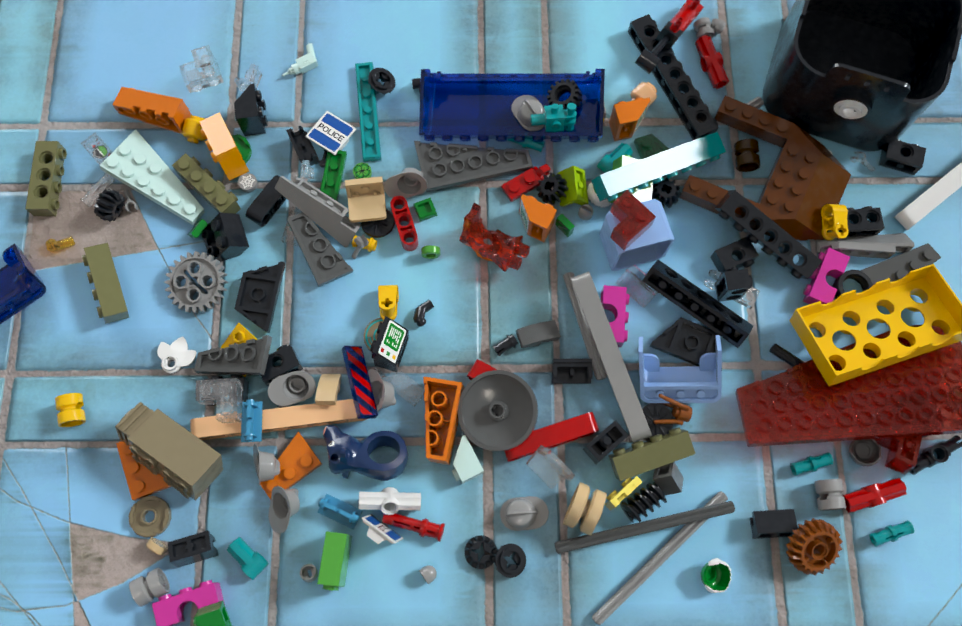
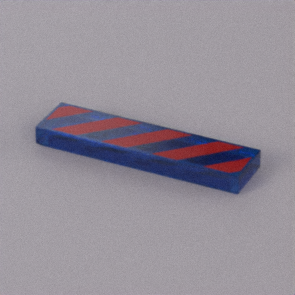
M344 346L342 353L357 419H375L378 416L362 346Z

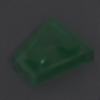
M653 134L634 140L641 159L669 150Z

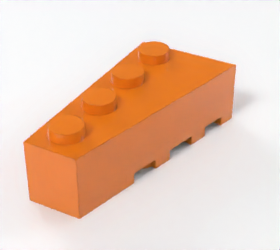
M121 87L112 104L121 115L182 134L184 120L192 115L183 99L136 90L134 88Z
M423 376L425 389L426 458L430 462L450 465L459 421V399L465 387L462 382Z

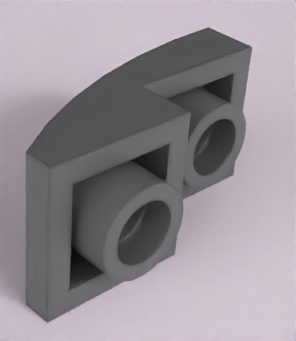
M555 320L528 325L516 330L521 348L539 346L541 342L558 341L561 337Z

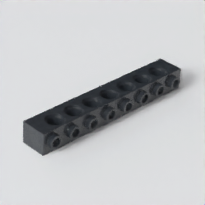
M648 14L630 22L628 33L640 53L645 48L652 51L659 43L656 37L660 31L657 28L656 21L652 20ZM664 47L657 55L660 61L652 70V73L691 138L696 140L717 132L719 127L716 119L709 113L708 106L703 103L699 91L694 88L690 77L684 72L681 62L674 56L673 49L668 50Z

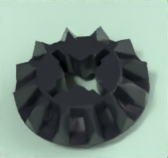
M374 68L368 75V83L371 85V89L377 91V94L383 93L385 95L386 93H391L395 88L394 76L384 68ZM379 78L384 82L383 85H381V82H378Z
M483 535L475 536L465 546V558L472 567L486 569L494 563L497 547L489 537ZM484 543V551H487L490 555H483L480 561H478V554L472 551V549H479L481 544Z
M508 543L501 546L495 552L494 563L496 570L502 576L513 578L523 572L526 565V556L520 546ZM512 554V560L516 564H509L507 566V561L504 557H510Z

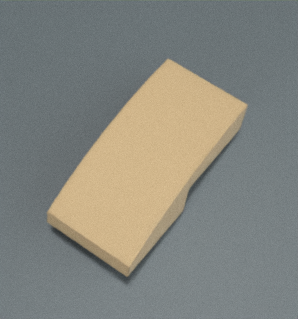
M341 374L321 375L315 396L316 405H336L337 394L340 393Z

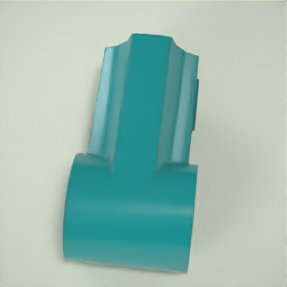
M621 143L610 155H605L597 167L604 173L612 171L615 159L621 157V155H633L631 147L627 143Z
M241 537L234 540L227 548L229 554L241 565L242 571L252 580L269 564L260 553L255 552Z

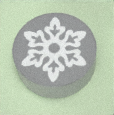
M245 173L240 176L238 184L242 191L249 193L257 188L258 181L253 174Z

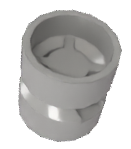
M842 479L814 481L816 493L820 495L817 498L818 510L846 509L845 498L841 495L843 492Z
M156 568L148 572L146 578L140 576L131 581L129 589L136 604L142 607L153 601L154 596L159 598L169 593L170 585L164 572L160 568Z

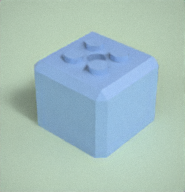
M656 199L608 211L599 234L612 271L665 257L675 240L662 203Z

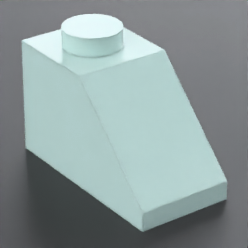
M466 435L461 438L453 462L454 469L451 470L456 481L460 480L462 484L484 473Z

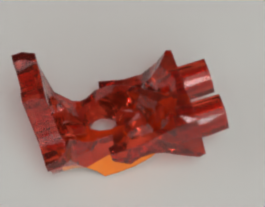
M474 203L469 214L464 217L463 231L459 241L471 247L478 257L495 262L504 272L509 267L518 270L522 264V258L517 255L527 258L530 246L522 243V235L511 237L498 229L496 231L485 229L482 224L483 219L480 218L481 207ZM489 239L491 244L484 243V240Z

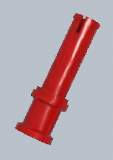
M396 513L393 515L384 514L382 518L383 524L419 533L420 537H432L437 539L438 542H441L445 528L444 523L440 525L429 522L426 518L421 521Z

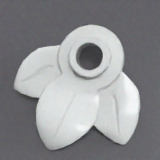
M184 337L178 338L171 345L161 342L157 350V354L162 360V369L167 373H175L181 367L189 366L195 360L197 354L195 350H188V344ZM175 361V365L169 367L170 362Z

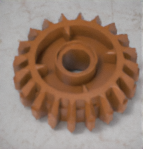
M812 518L811 521L805 520L804 525L798 524L797 530H792L794 534L788 537L790 542L786 544L788 548L786 553L789 556L790 563L797 570L807 575L823 574L824 569L830 570V565L836 564L834 560L840 557L838 552L842 550L840 544L843 541L840 539V534L834 526L824 520Z

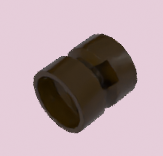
M751 138L737 141L734 144L737 171L751 172L759 169L761 164L760 156L757 154L759 152L758 141Z

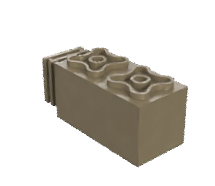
M139 402L115 426L119 439L130 446L129 449L133 453L132 457L138 463L148 468L153 474L157 475L159 473L164 477L163 480L169 486L178 490L188 499L191 497L196 501L223 471L220 453L159 409L155 411L150 410L149 407Z

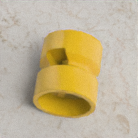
M68 393L55 398L56 410L60 411L57 414L59 427H73L86 422L85 410L81 409L84 406L81 393Z

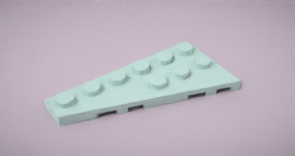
M136 129L99 165L100 169L192 225L205 213L200 203Z

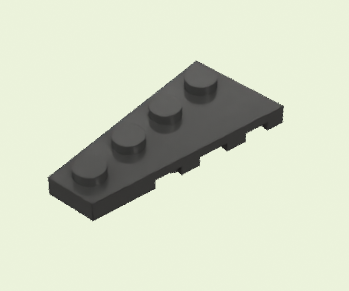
M301 212L287 218V222L318 287L353 272L351 266L345 262L340 253L334 249L330 241L324 237L320 229L306 214Z
M927 243L860 271L864 272L871 279L873 285L890 278V282L903 278L910 271L935 263L941 256Z
M266 335L262 336V339L246 340V343H234L226 348L218 347L199 352L194 372L198 374L264 375L272 337Z

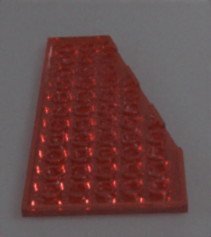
M912 325L911 327H920L922 325ZM932 326V329L937 334L945 335L940 327ZM890 331L877 335L875 338H887L890 335ZM898 337V341L902 345L911 346L907 339ZM959 341L832 386H828L812 359L765 380H758L736 389L735 394L747 447L962 433V342ZM856 343L840 349L845 351L852 350ZM863 349L867 357L877 358L872 350ZM830 361L835 370H842L838 362Z

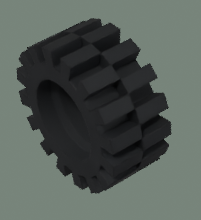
M560 79L561 83L556 81V86H550L552 90L547 92L549 94L547 99L550 105L563 104V109H567L569 103H574L580 107L583 95L575 81L566 79L565 82L564 79ZM568 92L571 93L570 97L567 100L562 102L559 101V98L563 94Z

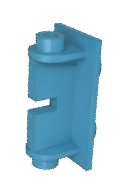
M248 399L246 402H242L241 442H262L263 401L255 402L253 399Z
M328 494L325 495L324 499H321L318 513L353 530L363 512Z

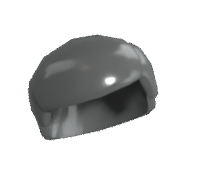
M860 436L850 443L849 455L858 465L863 467L872 466L881 459V446L871 437Z

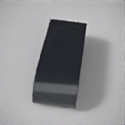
M275 175L246 211V217L261 227H264L286 200L275 189L280 178L279 175Z

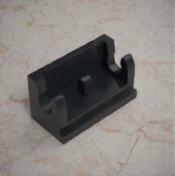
M298 126L299 131L293 132L290 128L286 131L303 169L319 163L320 160L311 141L305 137L307 132L304 131L303 127Z
M592 359L552 360V384H591L593 377Z
M794 509L753 511L752 518H750L752 539L789 537L794 534L792 530L798 529Z
M207 530L167 542L170 563L179 568L218 556V550L213 544L216 541L214 536Z

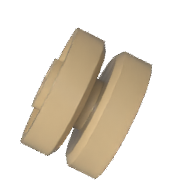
M579 482L570 501L563 524L574 528L577 526L580 518H582L579 527L580 532L590 536L603 512L607 493L597 489L588 500L590 486Z

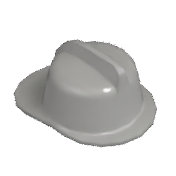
M522 95L513 101L511 110L524 129L539 131L545 127L544 125L531 126L530 115L544 114V107L534 96Z
M415 168L404 169L400 174L389 177L384 184V190L391 198L395 196L409 198L423 194L427 189V181L423 177V172Z
M368 370L367 374L365 373L364 379L370 383L372 392L364 385L362 386L363 392L375 403L376 409L370 405L372 411L378 412L381 408L395 405L396 399L393 385L382 380L376 370Z
M294 371L278 376L269 384L268 397L274 404L279 406H288L305 401L315 392V380L309 373L304 371Z
M254 443V465L260 486V482L272 480L275 475L280 473V463L274 454L259 451L257 444Z
M275 486L272 489L269 523L271 528L278 534L284 533L287 530L290 517L299 511V491L295 488L283 489L280 486Z
M532 496L509 499L500 510L501 521L505 527L516 531L540 528L546 523L549 514L545 502L538 497Z

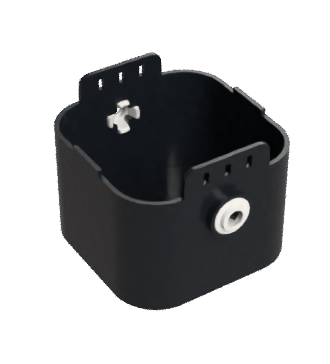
M796 0L780 29L763 87L762 96L767 112L790 121L808 134L864 151L883 150L889 143L899 139L946 89L962 35V0Z

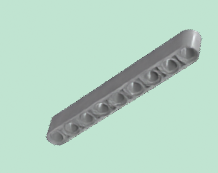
M589 271L570 278L633 443L651 437L650 428Z

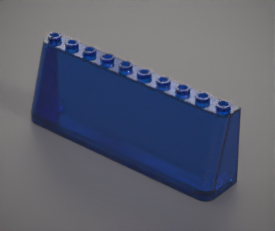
M421 69L419 135L424 137L425 141H435V138H442V141H453V138H460V141L478 139L481 142H487L489 139H496L498 142H506L507 139H514L515 142H524L525 139H532L533 142H543V139H551V142H562V139H569V142H580V139H588V142L592 143L599 142V139L603 138L605 69H595V73L591 75L590 71H586V73L442 74L441 71L431 73L430 69ZM560 79H564L565 82L566 79L575 81L582 92L583 100L580 101V107L576 106L577 116L573 131L565 130V126L564 131L545 132V127L539 131H528L521 126L511 110L512 103L517 97L531 95L543 107L550 104L548 103L547 95L549 94L547 92L552 90L550 88L551 85L556 86V81L561 83ZM568 92L563 94L559 98V101L562 102L567 100L570 97L571 93Z

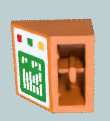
M650 97L644 99L637 98L629 102L621 101L614 104L609 120L614 141L632 138L645 117L651 101Z
M522 194L519 213L527 235L545 242L554 225L557 210L548 203L543 204L537 201L533 196Z

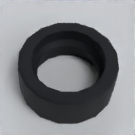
M849 270L835 279L832 287L837 289L835 299H837L841 294L845 293L843 282L846 279L857 281L862 287V292L871 288L873 283L864 272Z

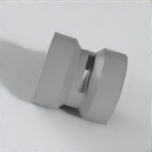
M708 17L700 18L693 23L694 30L697 32V39L705 35L710 36L711 39L715 36L713 28L710 27L711 22Z

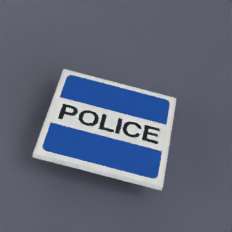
M326 111L305 137L336 155L349 142V138L356 131V128Z
M372 514L362 517V522L369 526L367 536L377 544L384 540L389 541L391 544H396L404 539Z

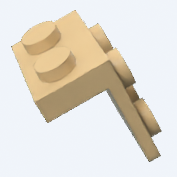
M382 176L345 180L349 221L351 223L386 219L385 191Z

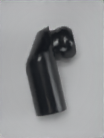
M427 300L415 309L413 320L419 327L426 324L425 313L434 308L430 300Z

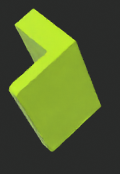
M573 165L558 172L557 174H560L567 181L566 186L568 187V190L564 192L566 197L560 198V206L565 207L572 203L581 206L589 204L585 170Z

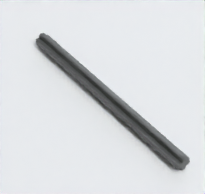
M732 501L592 533L590 536L583 535L555 542V549L560 554L730 514L735 511V506Z

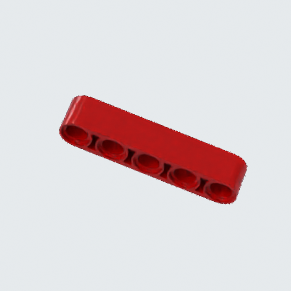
M593 412L585 413L534 430L522 444L504 452L508 462L595 434L599 432V428Z

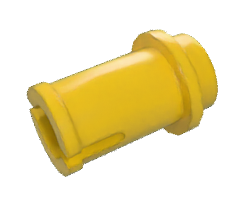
M357 235L353 237L352 247H357V244L354 241ZM373 237L370 239L366 238L369 243L362 249H366L368 252L375 251L377 240H374Z

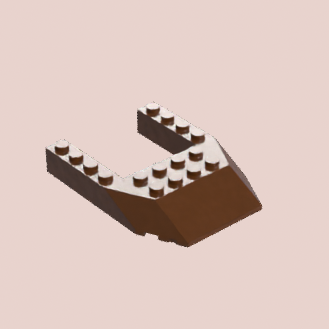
M725 95L714 117L716 121L781 147L758 202L747 200L796 240H824L822 236V207L826 204L840 203L851 174L822 143L796 124ZM689 175L679 198L718 214L719 211L715 207L728 193V190ZM739 207L735 210V216L738 218L742 213ZM754 219L749 223L751 229H754L756 226Z

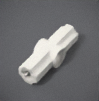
M393 487L384 488L381 492H359L358 509L381 510L386 515H393L398 510H420L421 493L398 492Z

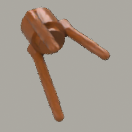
M659 394V398L669 402L661 404L673 408L672 414L675 419L653 420L654 424L683 425L684 422L690 421L692 407Z

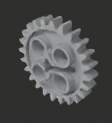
M195 251L194 256L187 252V258L180 255L181 261L174 260L176 266H169L172 273H166V276L170 277V280L164 281V283L170 285V287L165 289V291L171 292L168 298L174 299L172 304L179 305V309H185L189 313L191 311L198 313L199 309L201 312H206V307L213 309L212 303L219 304L217 298H224L221 291H227L223 287L224 284L228 283V281L223 280L227 274L221 272L225 267L219 265L220 261L214 260V256H208L205 252H202L200 255L199 252ZM199 265V271L194 273V268ZM186 270L191 275V277L197 279V283L201 285L203 288H205L208 291V294H205L201 287L196 286V282L185 274ZM212 278V284L207 286L208 279ZM186 279L185 285L181 287V281ZM198 291L199 296L196 300H194L193 295L195 292Z

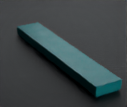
M373 62L356 63L363 162L381 160L376 91L371 89V85L368 83V75L374 69Z

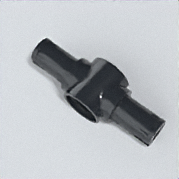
M955 435L944 443L940 442L935 446L925 448L920 457L906 464L907 469L913 468L909 472L916 475L927 467L931 468L936 464L946 462L952 452L962 447V441L957 442L961 440V437ZM933 451L936 452L937 459L934 457Z

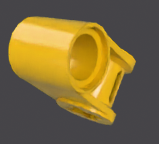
M826 204L822 207V236L825 240L830 241L834 238L843 239L847 237L849 231L847 222L848 210L845 205Z
M379 285L378 304L380 317L382 320H384L385 316L394 320L397 317V304L399 300L398 285Z

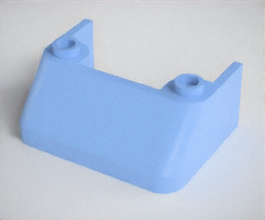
M716 335L715 352L703 354L700 357L699 366L660 367L659 358L656 355L643 354V337H639L641 399L646 403H669L659 398V394H662L680 403L717 402L722 395V348L720 335Z

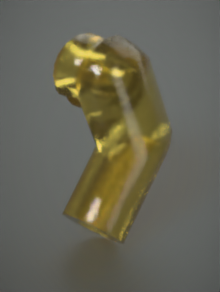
M72 236L58 241L49 239L45 245L48 251L56 252L74 246L75 242Z

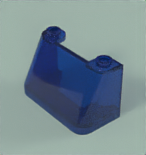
M15 243L5 249L2 254V258L7 265L0 269V324L42 297L46 292L45 284L22 250Z

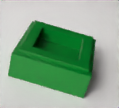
M431 198L413 204L420 222L437 216Z
M560 214L556 219L555 225L569 237L573 233L575 226L563 214Z
M203 219L198 220L187 235L191 238H198L208 225L207 222Z

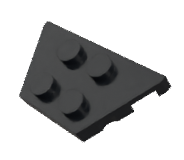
M282 261L274 266H264L257 270L243 272L234 308L266 333H270L283 278L285 263Z
M681 317L658 338L652 341L650 347L699 366V360L703 354L715 352L716 335L718 334L711 329Z

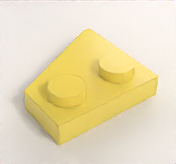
M636 476L633 479H626L621 484L623 488L619 492L614 490L606 497L608 502L605 503V506L609 510L616 508L624 498L642 483L640 478Z

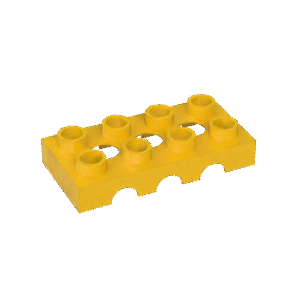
M934 264L910 271L906 276L897 281L890 282V278L876 282L871 288L860 293H856V290L843 293L837 299L827 304H821V301L797 308L789 320L828 386L962 341V303ZM910 295L920 297L923 303L915 302ZM877 306L885 307L890 314L881 313ZM907 308L913 312H921L924 317L923 325L911 327L904 323L901 318L902 310ZM843 317L853 319L856 326L846 324L843 321ZM871 320L886 323L890 328V335L884 339L873 337L867 330V323ZM932 326L940 327L945 335L937 334L932 329ZM810 328L817 329L822 337H815ZM840 331L844 334L852 335L856 341L855 347L848 351L837 348L832 340L833 334ZM898 337L907 339L911 346L902 345L898 341ZM863 349L872 350L877 358L867 357ZM830 361L838 362L842 370H835Z

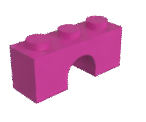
M828 248L824 253L820 252L818 258L822 262L809 277L812 280L803 291L805 295L803 302L807 304L821 301V304L832 302L837 289L827 283L826 276L837 279L845 272L850 256L832 248Z
M604 285L601 290V303L604 309L610 310L615 316V320L609 322L618 347H622L628 338V330H625V323H628L629 312H626V305H629L630 295L626 294L627 287Z
M212 580L200 583L199 588L192 590V587L179 590V595L172 597L171 594L159 597L158 602L152 603L156 625L172 626L184 622L183 610L190 601L194 602L198 609L222 600L224 601L220 583H212Z

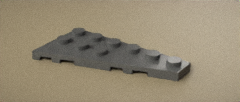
M414 141L420 169L427 181L426 192L533 168L529 150L506 148L504 150L488 146L487 148H480L475 145L451 143L443 145L437 144V142L421 143L420 141Z

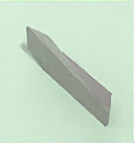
M284 176L279 178L275 189L341 245L348 247L361 227L360 223H351L349 218L345 216L349 209L302 178L295 177L293 181L288 180Z
M905 233L856 236L843 239L834 238L830 241L825 239L816 240L817 254H820V252L824 253L828 248H832L847 256L888 259L895 253H905L914 247V242Z

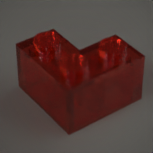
M628 190L612 204L610 212L620 223L613 229L610 238L625 251L652 226L656 218Z
M884 415L874 424L871 438L876 440L880 446L889 449L885 467L906 474L916 466L923 431Z

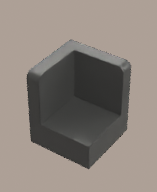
M675 462L654 469L653 480L663 491L664 495L682 492L684 478Z

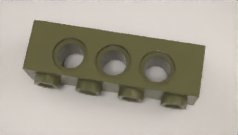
M36 141L25 208L33 216H56L59 209V193L62 191L61 179L64 175L63 165L67 152L58 141Z

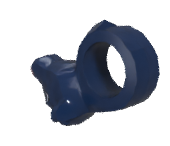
M328 425L323 431V437L327 445L329 469L334 474L342 473L343 478L348 479L350 471H354L373 479L387 481L398 477L407 466L408 451L405 441L399 434L392 431L375 432L362 441L343 433L336 425ZM382 446L392 447L399 453L395 460L386 464L377 463L369 457L373 450Z

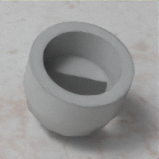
M713 19L710 27L713 28L714 33L719 34L724 30L726 23L721 19Z
M584 204L579 208L578 215L582 220H589L593 216V208L589 204Z
M306 564L301 568L300 576L305 582H313L318 576V571L313 564ZM310 569L312 573L311 577H309L308 570Z
M427 565L419 570L428 584L436 578L437 572L433 566Z

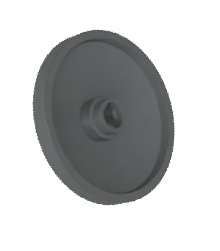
M492 370L476 376L464 388L459 399L458 419L464 434L475 445L486 450L506 451L519 446L531 435L537 423L538 403L532 388L521 377L508 371Z

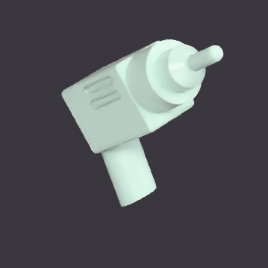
M312 43L306 45L307 54L295 59L296 63L291 65L288 72L282 74V76L304 74L318 67Z

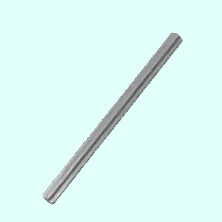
M720 491L704 507L724 503L728 500V497ZM708 519L685 524L592 616L594 622L597 625H601Z

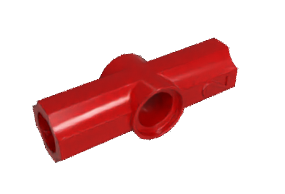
M701 36L695 42L701 57V68L704 72H707L713 88L720 89L729 82L723 68V57L720 52L716 51L710 36Z
M900 478L863 487L859 491L843 495L846 510L849 513L865 507L870 508L887 503L888 500L907 495V488Z

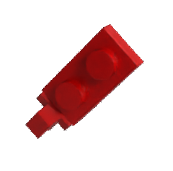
M547 164L539 168L535 166L501 185V188L509 200L513 202L520 198L522 194L525 195L540 186L538 180L543 181V175H549L551 169Z

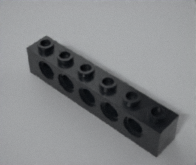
M729 190L715 207L719 211L718 215L726 221L729 219L734 223L732 226L737 231H744L748 235V240L754 244H760L762 246L761 250L764 253L776 257V262L784 268L787 266L791 270L790 273L797 279H808L821 264L822 260L736 190ZM739 207L742 213L741 216L737 218L735 216V210ZM752 219L756 222L754 229H751L749 226ZM767 231L770 233L768 241L764 239V234ZM783 243L785 248L784 251L780 253L779 245ZM795 255H798L799 261L794 264L793 258Z
M660 260L655 262L642 280L737 348L749 336L753 325Z

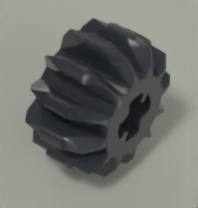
M550 172L549 177L543 175L544 180H538L540 186L536 187V190L539 192L537 194L544 203L549 202L551 205H554L555 201L561 203L560 198L566 197L564 192L568 190L566 186L567 181L560 174L555 175Z
M666 177L662 182L653 185L652 200L660 201L663 208L665 205L668 208L672 207L673 204L678 202V198L681 195L679 191L680 185H674L676 181H669Z
M105 189L99 194V198L96 199L94 213L102 220L115 221L123 211L125 198L118 191Z

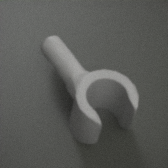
M127 189L124 190L127 199L125 209L131 213L130 206L134 205L135 209L138 210L139 206L131 199L129 191Z
M364 234L354 239L357 247L352 254L353 259H356L360 250L369 243Z

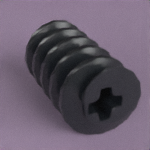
M655 482L653 484L648 483L646 485L647 489L641 488L640 494L634 493V499L629 497L627 498V503H620L622 510L632 523H634L633 519L641 522L640 514L647 517V509L653 513L652 505L660 508L659 500L667 503L663 491Z

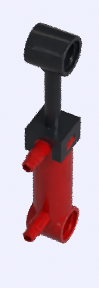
M687 0L656 37L659 43L652 51L645 48L635 61V64L650 74L660 61V58L657 56L664 47L670 50L682 33L702 11L704 6L700 4L701 0Z

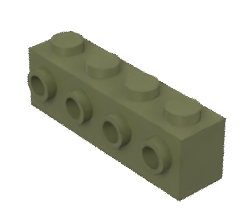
M185 153L172 165L178 175L218 213L236 214L241 210L236 202L238 198L231 191L227 193L224 190L226 187L219 180L215 181L212 178V173L207 168L203 170L200 167L201 163L194 156L190 158Z
M108 243L85 247L86 255H82L84 266H89L90 268L87 276L89 283H94L95 289H92L94 301L99 300L100 306L96 307L99 318L104 317L105 324L129 318Z
M678 427L669 430V434L664 436L662 434L650 437V441L644 443L643 441L635 442L628 449H624V447L615 449L613 454L608 456L615 477L622 481L696 453L688 431Z

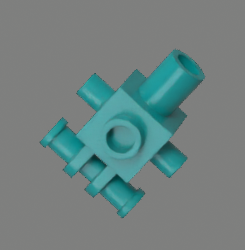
M569 103L567 109H563V104L544 106V114L530 115L531 126L544 125L546 133L564 131V126L565 130L573 131L577 116L575 111L576 104Z

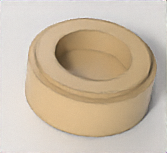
M153 537L146 544L149 550L158 555H164L168 550V546Z

